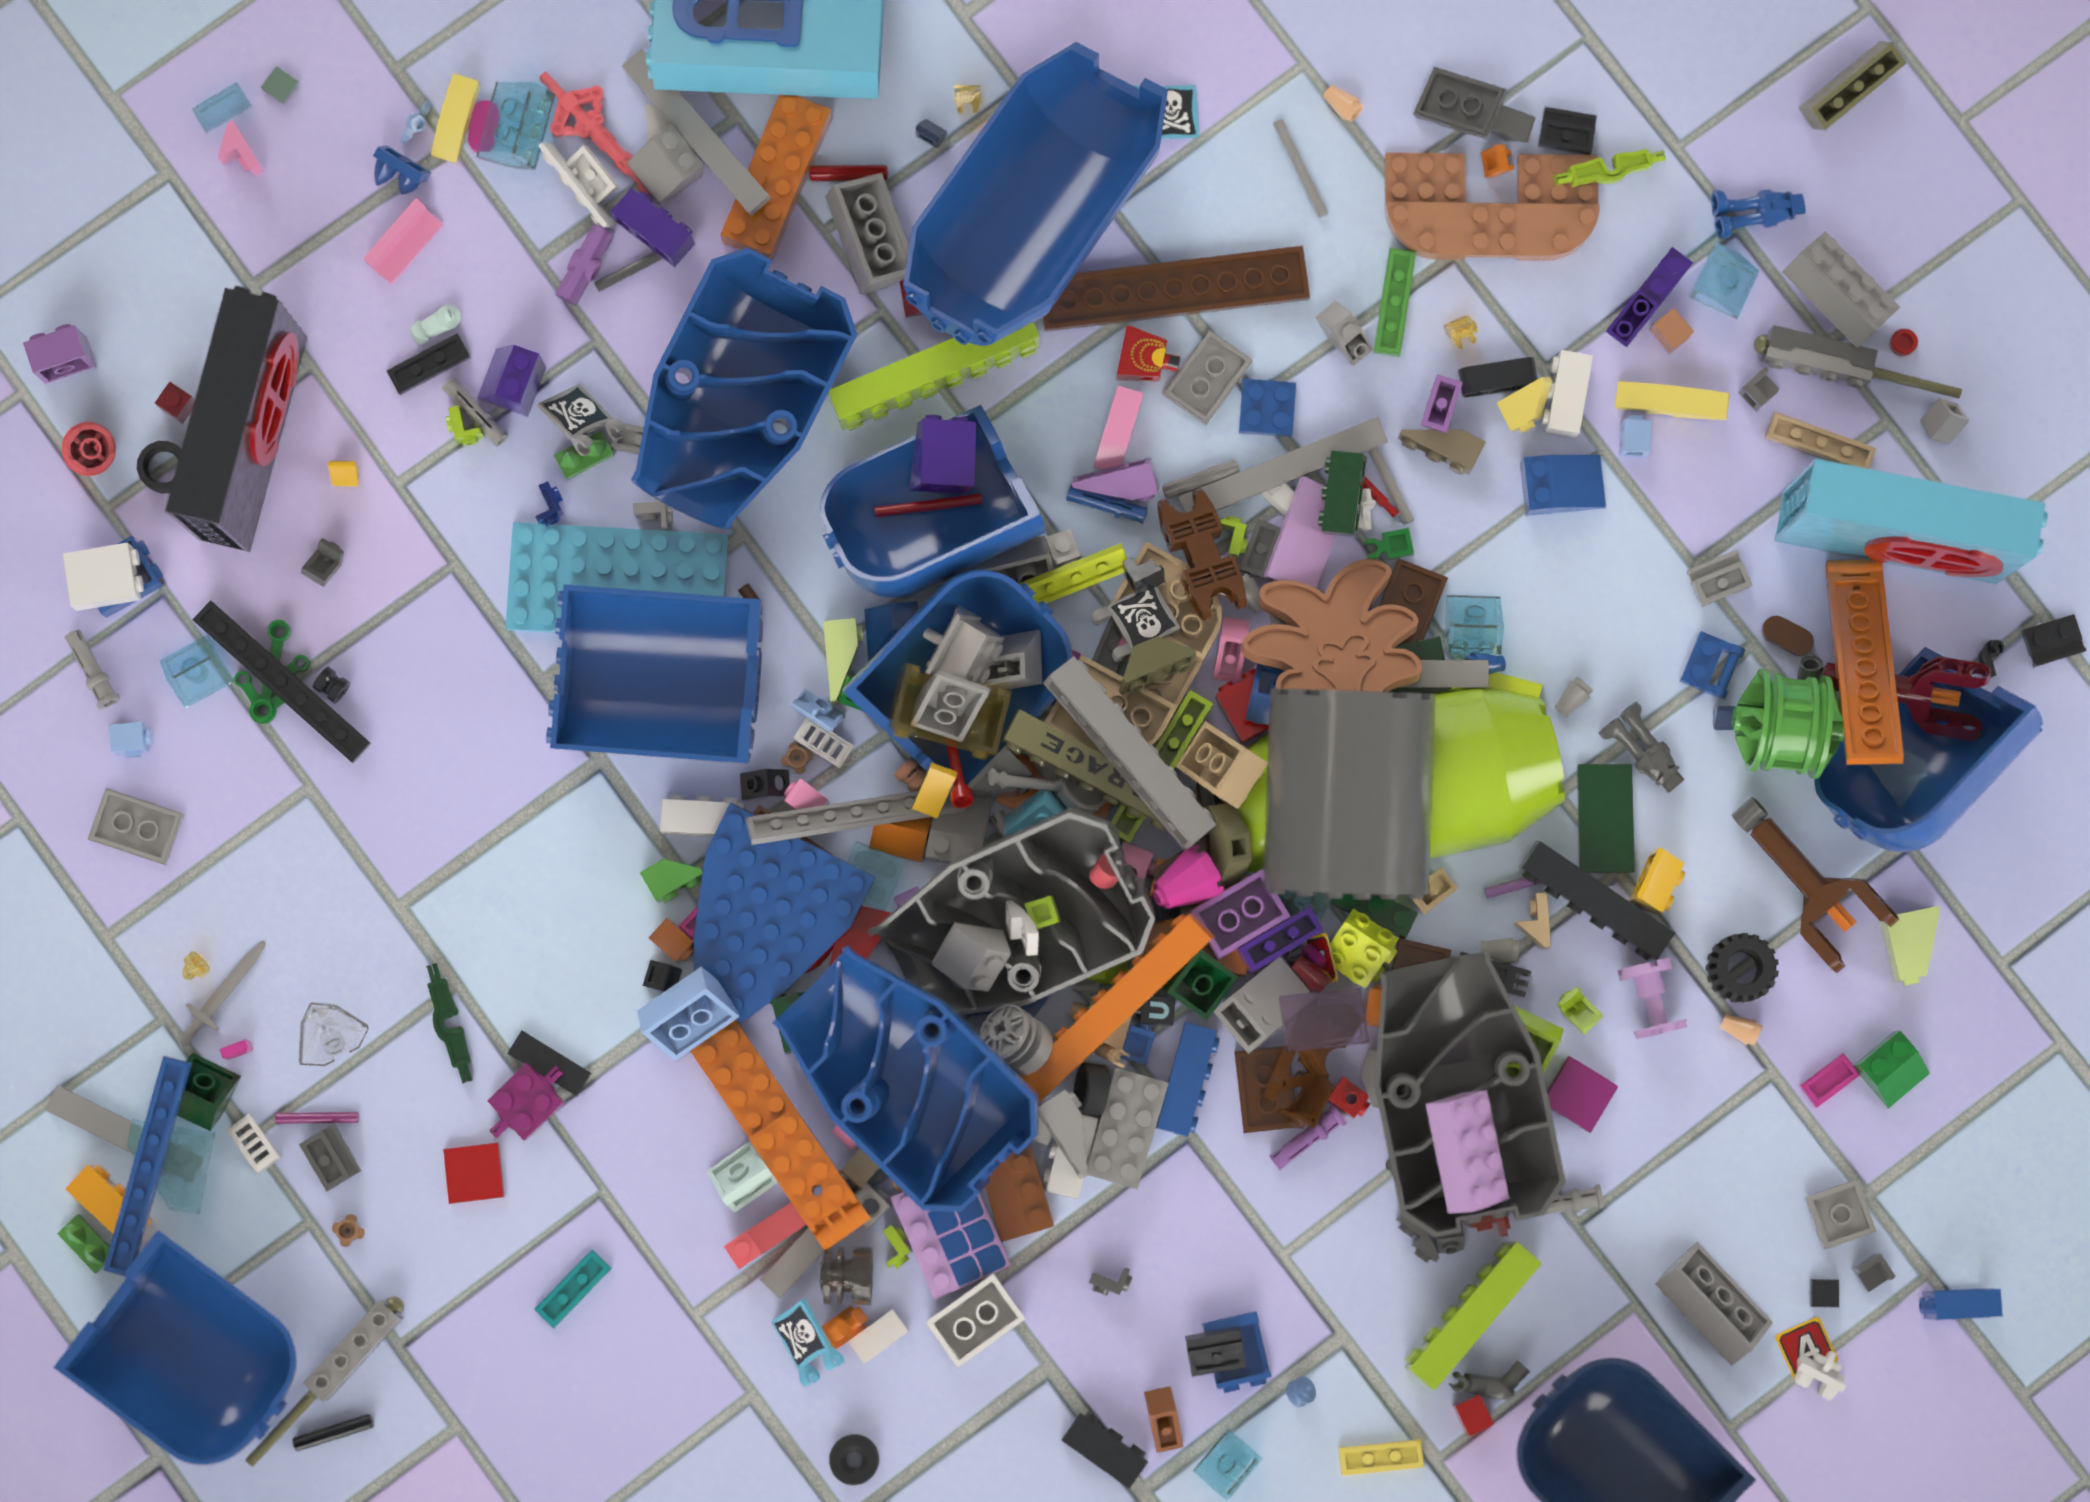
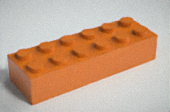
M797 95L778 96L748 168V172L772 199L751 216L735 198L720 234L722 243L740 250L749 248L773 260L809 175V168L814 163L832 120L830 108Z

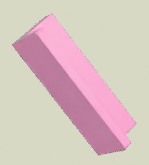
M415 198L363 259L367 265L392 284L441 229L443 224L426 209L422 202Z

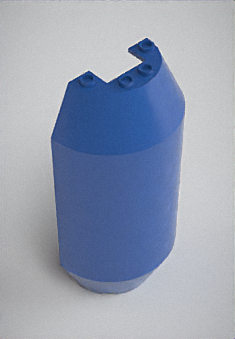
M1078 42L1071 44L1022 73L912 226L903 283L907 294V301L931 321L930 325L935 330L947 332L963 345L967 343L980 346L991 345L1047 315L1157 158L1160 151L1168 89L1147 78H1144L1139 85V89L1100 69L1099 53Z

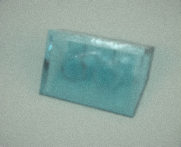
M496 82L476 157L515 169L536 170L541 151L538 145L544 140L555 94L535 82Z

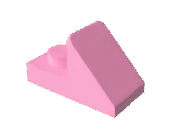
M233 120L227 122L218 159L224 165L237 157L245 172L250 169L253 175L257 176L264 170Z

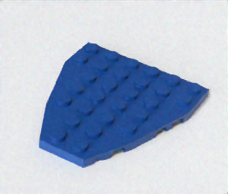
M730 803L705 854L694 931V971L703 967L719 981L739 1013L740 1017L736 1020L743 1023L769 1004L772 999H775L793 986L852 927L876 877L800 837L752 845L746 825V817L757 815L734 803Z

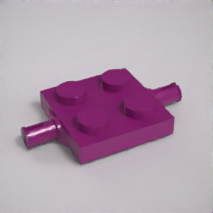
M525 1063L487 1100L498 1112L501 1119L490 1129V1132L494 1133L493 1136L498 1138L509 1127L523 1141H526L565 1103L552 1085L564 1074L557 1065L544 1076L538 1073L529 1063Z

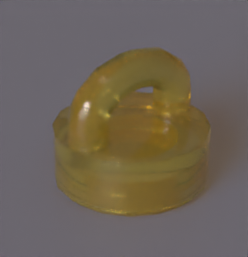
M191 951L184 957L185 966L182 970V976L185 980H191L195 976L203 978L210 972L208 963L197 952Z

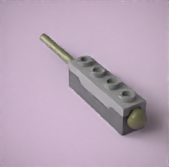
M1776 325L1770 328L1768 335H1759L1754 340L1755 351L1763 355L1762 362L1768 363V366L1771 368L1784 369V367L1794 369L1795 373L1805 376L1812 373L1820 375V379L1829 382H1835L1837 379L1847 382L1846 385L1854 388L1867 386L1871 379L1878 378L1958 399L1962 393L1961 388L1874 367L1878 353L1876 349L1863 346L1856 348L1851 343Z
M391 1296L386 1301L379 1300L303 1382L309 1391L245 1459L250 1466H255L317 1397L322 1402L329 1401L404 1319L400 1315L404 1311V1303L399 1297Z

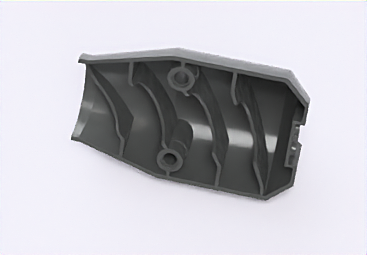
M1071 807L953 860L880 924L869 928L868 934L869 936L877 934L884 940L897 960L905 980L945 1001L958 1015L992 1011L1005 1004H1015L1018 1007L1025 1006L1142 954L1155 921V912L1145 880L1136 879L1132 866L1127 864L1124 858V851L1119 843L1120 831L1108 820ZM1103 853L1106 854L1118 878V882L1113 888H1098L1091 882L1089 877L1090 869ZM1053 895L1061 922L1037 929L1038 955L1027 956L1022 939L1010 940L1005 924L1006 901H1013L1027 913L1026 903ZM954 923L999 929L1004 932L1011 955L988 992L964 989L932 964L933 958Z
M1482 952L1445 958L1380 974L1382 992L1374 1087L1401 1216L1433 1237L1462 1232L1461 1220H1464L1465 1224L1482 1221L1481 1216L1492 1215L1493 1218L1506 1217L1509 1215L1508 1211L1511 1210L1517 1221L1545 1215L1566 1183L1541 1060L1532 1038L1491 963L1490 953ZM1510 1062H1518L1520 1065V1072L1515 1076H1508L1505 1072V1068ZM1401 1084H1407L1411 1087L1410 1095L1404 1099L1396 1095V1089ZM1487 1090L1509 1199L1474 1212L1448 1213L1426 1104L1462 1092Z

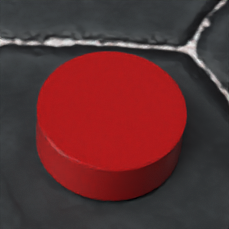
M1899 329L1891 336L1889 345L1894 354L1905 357L1916 350L1918 338L1910 329Z

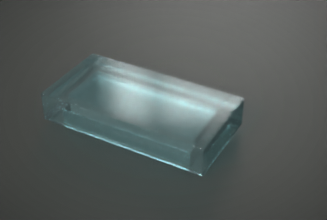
M235 82L191 110L204 131L208 133L252 107L238 82Z

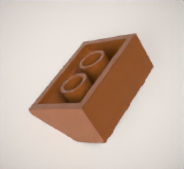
M1031 1147L1024 1148L1018 1155L1012 1152L988 1176L991 1182L985 1187L1001 1242L1054 1227Z

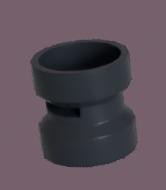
M328 666L318 675L312 688L319 693L324 692L327 695V699L336 704L346 694L351 683L344 677L339 678L336 675V671Z

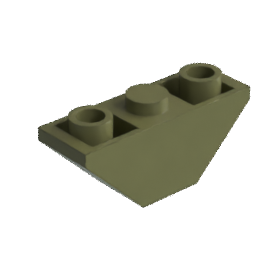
M1155 637L1135 645L1119 689L1120 694L1136 693L1147 684L1152 682L1160 683L1171 674L1176 672L1181 674L1188 671L1192 667L1196 651L1193 648L1160 637Z
M1228 802L1206 806V809L1214 818L1213 821L1217 824L1209 831L1211 860L1221 877V880L1217 882V886L1237 884L1241 882L1252 860L1250 832L1237 809Z

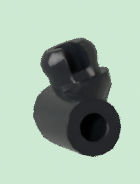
M1998 639L1986 642L1978 654L1979 663L1985 664L1991 669L1990 678L1997 676L1993 662L1999 653L2004 651V644Z

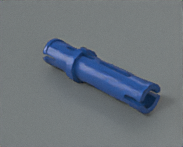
M1072 484L1066 497V501L1114 514V518L1120 519V517L1140 522L1141 524L1144 523L1148 507L1126 502L1124 498L1116 499L1099 493L1075 489L1072 487Z

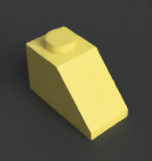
M1541 377L1497 402L1510 431L1520 430L1521 433L1527 432L1536 426L1535 421L1542 418L1552 385L1550 377Z

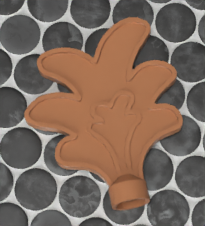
M1375 559L1358 560L1344 567L1332 579L1325 594L1313 586L1298 581L1280 580L1265 584L1259 592L1258 603L1265 612L1285 621L1289 625L1270 624L1258 627L1244 638L1242 644V654L1245 658L1284 671L1277 678L1275 689L1389 692L1395 688L1416 683L1420 679L1422 672L1420 659L1413 652L1395 648L1416 632L1418 626L1417 615L1408 608L1392 604L1378 606L1369 611L1371 605L1388 585L1391 578V568L1387 564Z

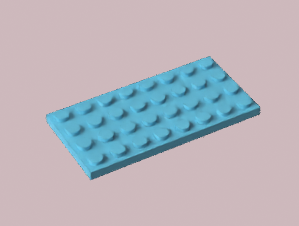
M513 522L505 629L511 631L555 633L556 618H561L562 607L557 605L558 592L563 591L564 584L725 597L729 535Z

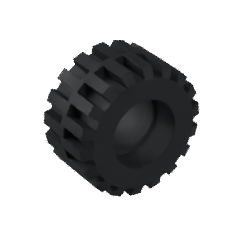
M1740 933L1728 936L1714 945L1713 951L1707 957L1709 962L1705 965V971L1709 973L1707 980L1708 983L1711 982L1713 984L1712 989L1714 992H1719L1721 994L1720 997L1730 999V1002L1735 1003L1750 1002L1759 999L1769 992L1768 990L1776 983L1774 981L1775 977H1778L1779 971L1776 970L1779 961L1773 955L1776 953L1774 948L1770 949L1768 947L1769 943L1765 939L1760 940V936L1755 934ZM1744 952L1753 958L1756 964V975L1750 983L1740 984L1730 976L1728 961L1734 953Z

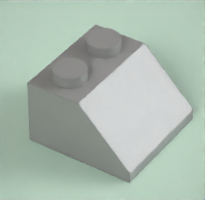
M673 124L650 138L627 162L629 168L658 205H661L700 179L705 166Z
M954 923L933 958L932 964L964 989L988 992L1011 955V951L1003 930Z

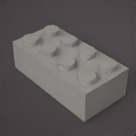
M1826 231L1807 246L1782 271L1856 348L1864 343L1900 308L1892 296L1887 294L1876 283L1874 278L1868 275L1856 260Z
M1115 1068L1110 1084L1108 1102L1101 1115L1087 1163L1089 1176L1138 1189L1168 1087L1167 1082Z

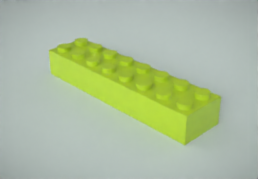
M1033 322L987 346L970 343L963 345L954 338H951L830 389L828 392L829 400L842 431L845 429L853 431L862 427L864 421L871 418L874 421L880 420L888 416V411L898 408V410L906 409L913 405L912 401L921 397L923 400L930 399L938 394L937 391L945 387L948 390L956 388L966 378L972 377V379H977L987 374L986 370L995 366L997 369L1006 367L1016 357L1027 358L1036 353V349L1039 348L1040 336Z

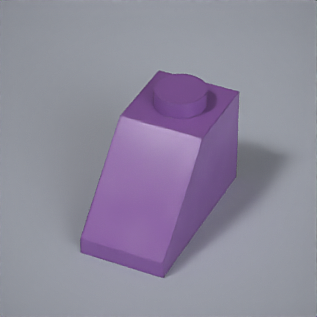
M1437 374L1421 426L1447 433L1463 382Z

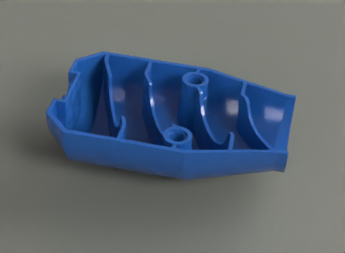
M749 248L711 259L653 374L637 467L631 478L633 484L660 502L696 520L724 530L730 529L734 519L799 451L857 336V331L844 297L823 286H820L815 295L811 293L812 289L809 286L800 282L796 285L788 281V276L777 270H773V272L768 271L772 260ZM677 372L685 374L689 382L685 384L679 383L676 380L675 374ZM773 423L783 424L787 428V432L777 433L773 428Z
M847 945L842 949L841 955L816 982L772 1023L782 1033L828 1116L923 1211L962 1212L991 1182L988 1176L1013 1151L1018 1155L1038 1135V1094L945 1001L857 954Z

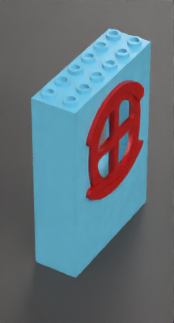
M1815 457L1784 488L1775 540L1874 559L1878 562H1887L1943 573L1949 576L1997 584L2041 554L2043 539L2040 538L2041 529L2046 526L2048 512L2045 511L2046 503Z

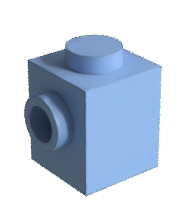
M133 722L109 725L111 752L116 755L125 754V758H138L142 756V752H149V745L153 743L151 728H148L147 724Z

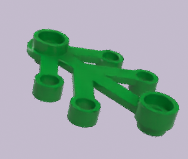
M274 620L268 626V635L272 638L270 653L280 661L283 643L290 638L291 628L283 620ZM283 627L285 634L278 637L276 631L278 628ZM297 655L294 657L293 662L285 667L293 674L298 671L305 672L310 667V660L304 655ZM299 659H305L306 665L302 668L297 667ZM245 671L237 672L234 676V682L242 688L251 702L249 708L251 718L259 724H268L273 721L277 714V708L283 705L284 702L277 695L272 698L273 692L263 683L261 695H259L251 684L252 678L250 674ZM241 675L247 676L245 684H239L238 682ZM266 706L268 713L261 716L259 710L261 707Z

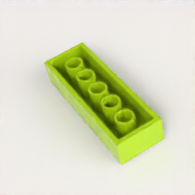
M1517 1241L1503 1242L1493 1254L1497 1258L1492 1264L1486 1263L1478 1271L1476 1276L1479 1279L1474 1285L1468 1284L1458 1295L1461 1299L1456 1306L1450 1305L1440 1317L1443 1319V1322L1438 1328L1432 1326L1422 1338L1426 1342L1421 1348H1413L1405 1358L1408 1363L1404 1368L1429 1389L1435 1391L1542 1265L1535 1256Z

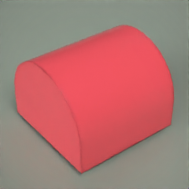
M1103 853L1090 869L1089 877L1091 882L1098 888H1113L1118 882V878L1106 854Z

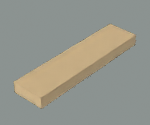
M1777 412L1773 413L1765 439L1821 459L1870 468L1876 450L1875 447Z

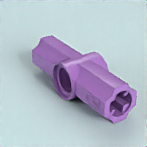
M592 225L580 249L577 248L569 260L568 271L555 293L557 297L571 305L577 306L589 282L596 278L601 268L602 258L614 237L612 233L600 226Z

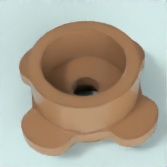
M793 742L789 745L786 756L782 757L781 763L785 767L793 768L797 774H803L806 771V764L813 759V753L810 750H804L797 742ZM795 756H799L800 759L796 761Z
M353 1214L347 1215L345 1220L335 1222L332 1226V1231L336 1233L340 1239V1245L343 1247L350 1246L352 1241L362 1239L365 1235L364 1229L359 1227L357 1217ZM347 1228L351 1229L350 1233L346 1232Z

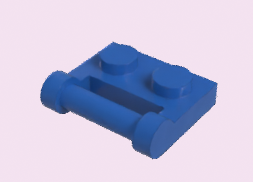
M1700 631L1679 682L1717 698L1726 699L1729 692L1727 687L1738 660L1743 658L1746 649ZM1722 651L1729 653L1717 686L1709 682Z

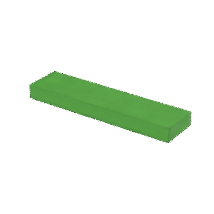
M1396 248L1389 249L1373 353L1400 357L1416 257L1415 251Z

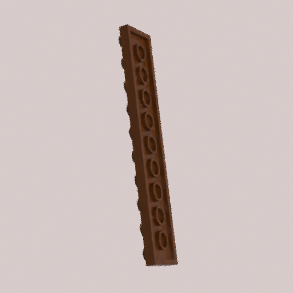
M1303 246L1076 273L1049 313L1043 317L1044 331L1049 332L1309 300L1310 293Z

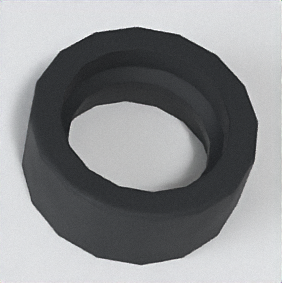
M156 441L148 444L140 452L136 470L140 480L149 489L160 494H169L173 480L166 483L155 481L149 474L148 464L151 458L160 452L172 453L179 460L181 448L170 441Z
M1082 1063L1077 1071L1073 1093L1081 1103L1078 1109L1081 1114L1101 1116L1109 1098V1070L1104 1064Z

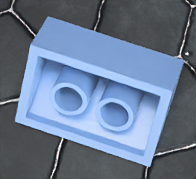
M703 967L698 968L637 1010L641 1033L675 1061L740 1017L719 981Z

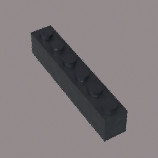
M1536 840L1518 867L1524 871L1521 876L1533 884L1539 881L1546 886L1544 891L1557 900L1560 896L1569 902L1567 904L1568 908L1579 915L1582 911L1591 917L1590 923L1601 930L1607 927L1614 932L1611 936L1623 945L1629 942L1636 947L1634 952L1647 961L1650 957L1658 960L1675 935V932L1541 841Z

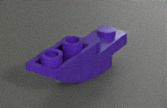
M1671 247L1605 332L1627 348L1689 270L1693 262L1674 247Z

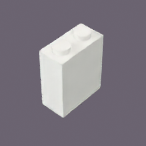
M129 543L63 553L70 607L74 610L80 611L141 600L140 592L144 591L142 577L137 575L136 566L140 565L137 549H133Z

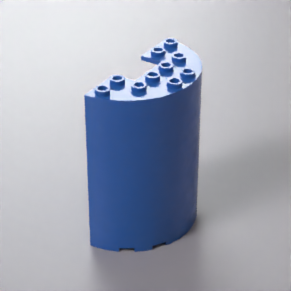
M564 584L563 591L558 592L557 605L562 607L561 618H556L555 634H558L559 639L562 641V648L558 647L556 653V664L560 665V674H555L554 691H557L558 694H554V700L549 701L548 716H552V727H547L546 743L550 744V749L749 764L751 759L749 749H753L755 729L751 727V723L757 721L762 652L761 648L758 647V642H762L763 621L760 618L763 612L761 599Z

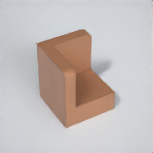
M1671 309L1650 328V332L1669 354L1686 342L1694 333L1693 329L1676 309Z

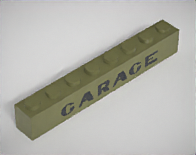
M1020 709L1016 711L1002 738V741L1007 743L1005 747L1008 750L1019 755L1021 751L1030 755L1029 760L1036 765L1044 767L1047 764L1055 769V775L1065 780L1071 777L1079 782L1078 787L1089 793L1095 790L1103 794L1102 799L1114 806L1120 803L1127 807L1126 812L1138 819L1144 816L1151 820L1150 825L1163 832L1166 830L1164 825L1102 753Z

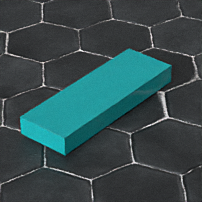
M592 1249L534 1310L555 1329L605 1277L612 1267Z

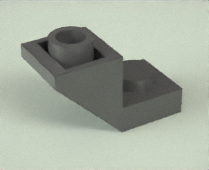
M1502 105L1491 132H1496L1505 141L1528 143L1536 118Z

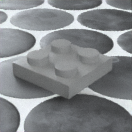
M1858 1179L1804 1197L1823 1249H1828L1877 1232Z

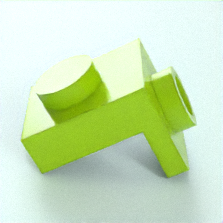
M459 406L448 408L450 416L445 417L449 432L454 433V438L458 444L463 443V446L477 444L479 442L478 439L484 438L481 428L466 431L463 413Z
M1226 516V519L1220 518L1223 529L1233 531L1227 557L1234 555L1235 559L1238 560L1239 553L1245 554L1249 538H1245L1244 534L1247 524H1243L1241 519L1233 516Z
M1577 986L1572 991L1565 992L1557 1004L1561 1014L1583 1035L1603 1018V1014L1583 995Z
M890 1225L883 1232L898 1254L885 1264L888 1268L894 1265L897 1269L910 1260L907 1255L911 1250L905 1243L908 1241V1238L902 1228L899 1226L895 1229L893 1225Z

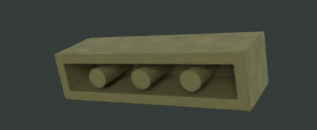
M1878 42L1802 104L1799 110L1813 129L1826 130L1907 63L1893 42Z

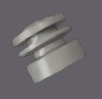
M1005 1004L996 1008L984 1021L979 1034L1018 1075H1029L1036 1072L1045 1064L1053 1047V1034L1049 1027L1015 1004Z

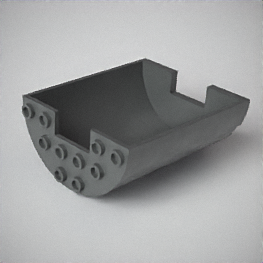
M1270 689L1263 887L1269 888L1270 894H1285V890L1296 891L1297 896H1314V892H1324L1326 898L1342 899L1343 893L1353 894L1354 899L1370 900L1371 894H1379L1381 899H1397L1398 895H1407L1408 899H1424V894H1429L1436 694Z

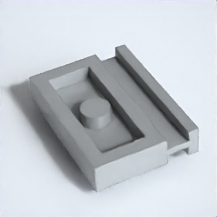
M1738 550L1686 571L1702 607L1753 585L1738 555Z

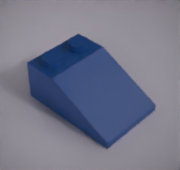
M1542 455L1524 457L1520 462L1526 516L1606 508L1600 455Z

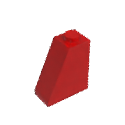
M862 906L852 927L834 943L829 966L841 955L842 949L847 945L857 954L868 959L883 940L877 934L869 936L868 930L880 924L891 912Z

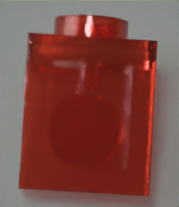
M1492 1215L1481 1216L1482 1221L1468 1224L1469 1228L1476 1227L1477 1232L1493 1228L1492 1223L1496 1222L1500 1237L1508 1236L1507 1230L1511 1229L1508 1216L1493 1218Z

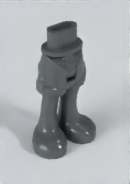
M1635 701L1621 712L1619 717L1637 733L1647 747L1645 750L1630 735L1619 718L1608 723L1598 734L1603 739L1615 738L1619 740L1636 760L1634 765L1640 774L1647 775L1656 782L1657 786L1661 784L1669 793L1684 781L1682 775L1677 771L1680 767L1676 766L1667 744L1664 741L1658 742L1647 729L1640 715L1642 707Z

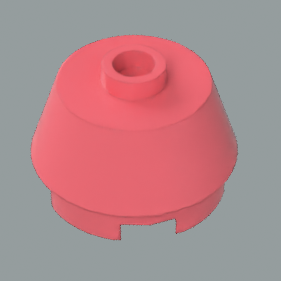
M94 422L76 424L67 431L63 438L62 455L64 461L70 469L78 474L85 476L101 474L110 467L115 458V441L111 433L100 424Z

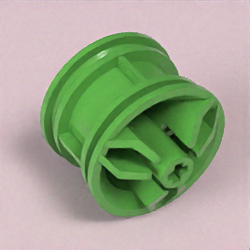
M1760 668L1733 710L1732 730H1734L1740 754L1749 772H1756L1760 765L1763 771H1769L1771 768L1795 770L1799 775H1805L1808 772L1811 779H1818L1839 748L1840 742L1844 739L1841 705L1830 676L1823 675L1818 681L1815 677H1807L1806 680L1782 678L1780 673H1772L1769 676L1767 669Z

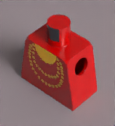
M1127 325L1116 380L1158 382L1162 369L1178 372L1181 356L1165 353L1166 339Z

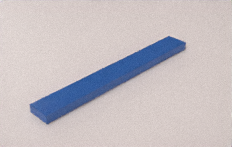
M163 1056L104 1271L123 1276L139 1255L192 1064L190 1062L168 1056Z

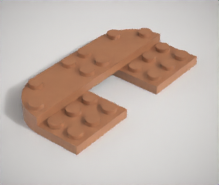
M1385 153L1386 221L1393 236L1407 247L1408 251H1415L1417 256L1427 259L1465 260L1466 257L1518 258V261H1552L1561 259L1574 253L1583 245L1597 223L1600 211L1598 183L1592 182L1573 187L1569 182L1556 186L1553 176L1554 174L1567 172L1572 165L1596 159L1598 155L1518 154L1517 203H1465V153Z

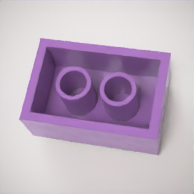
M1262 869L1190 912L1215 936L1207 944L1217 961L1290 917L1277 894H1270L1269 888L1263 887L1264 871Z

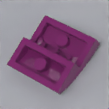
M1568 1056L1548 1088L1547 1094L1552 1111L1567 1118L1586 1132L1591 1133L1619 1086L1583 1063Z

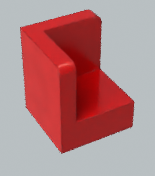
M1480 1395L1452 1405L1467 1436H1472L1494 1425Z

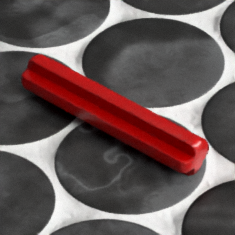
M815 165L809 168V178L811 181H852L882 173L884 180L888 179L887 165Z

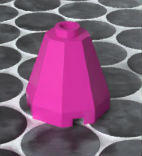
M1196 844L1183 851L1153 885L1154 891L1152 895L1159 906L1163 905L1165 908L1170 909L1206 902L1224 891L1223 885L1219 888L1217 886V882L1221 880L1220 873L1205 851L1201 853L1196 851L1199 848Z

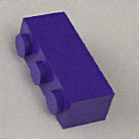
M630 188L610 211L614 221L673 267H676L695 245L692 236L693 231L685 223L680 222L678 224L672 219V214L661 206L658 209L654 206L652 199L643 191L637 193L634 189Z
M1308 907L1236 950L1249 973H1252L1322 932L1324 929L1311 907Z

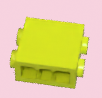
M1352 909L1329 943L1336 970L1348 977L1353 983L1359 984L1366 989L1371 980L1376 983L1380 978V974L1384 972L1385 969L1381 967L1384 962L1390 964L1396 955L1397 950L1394 949V946L1399 938L1394 936L1388 929L1382 928L1370 920L1367 915Z

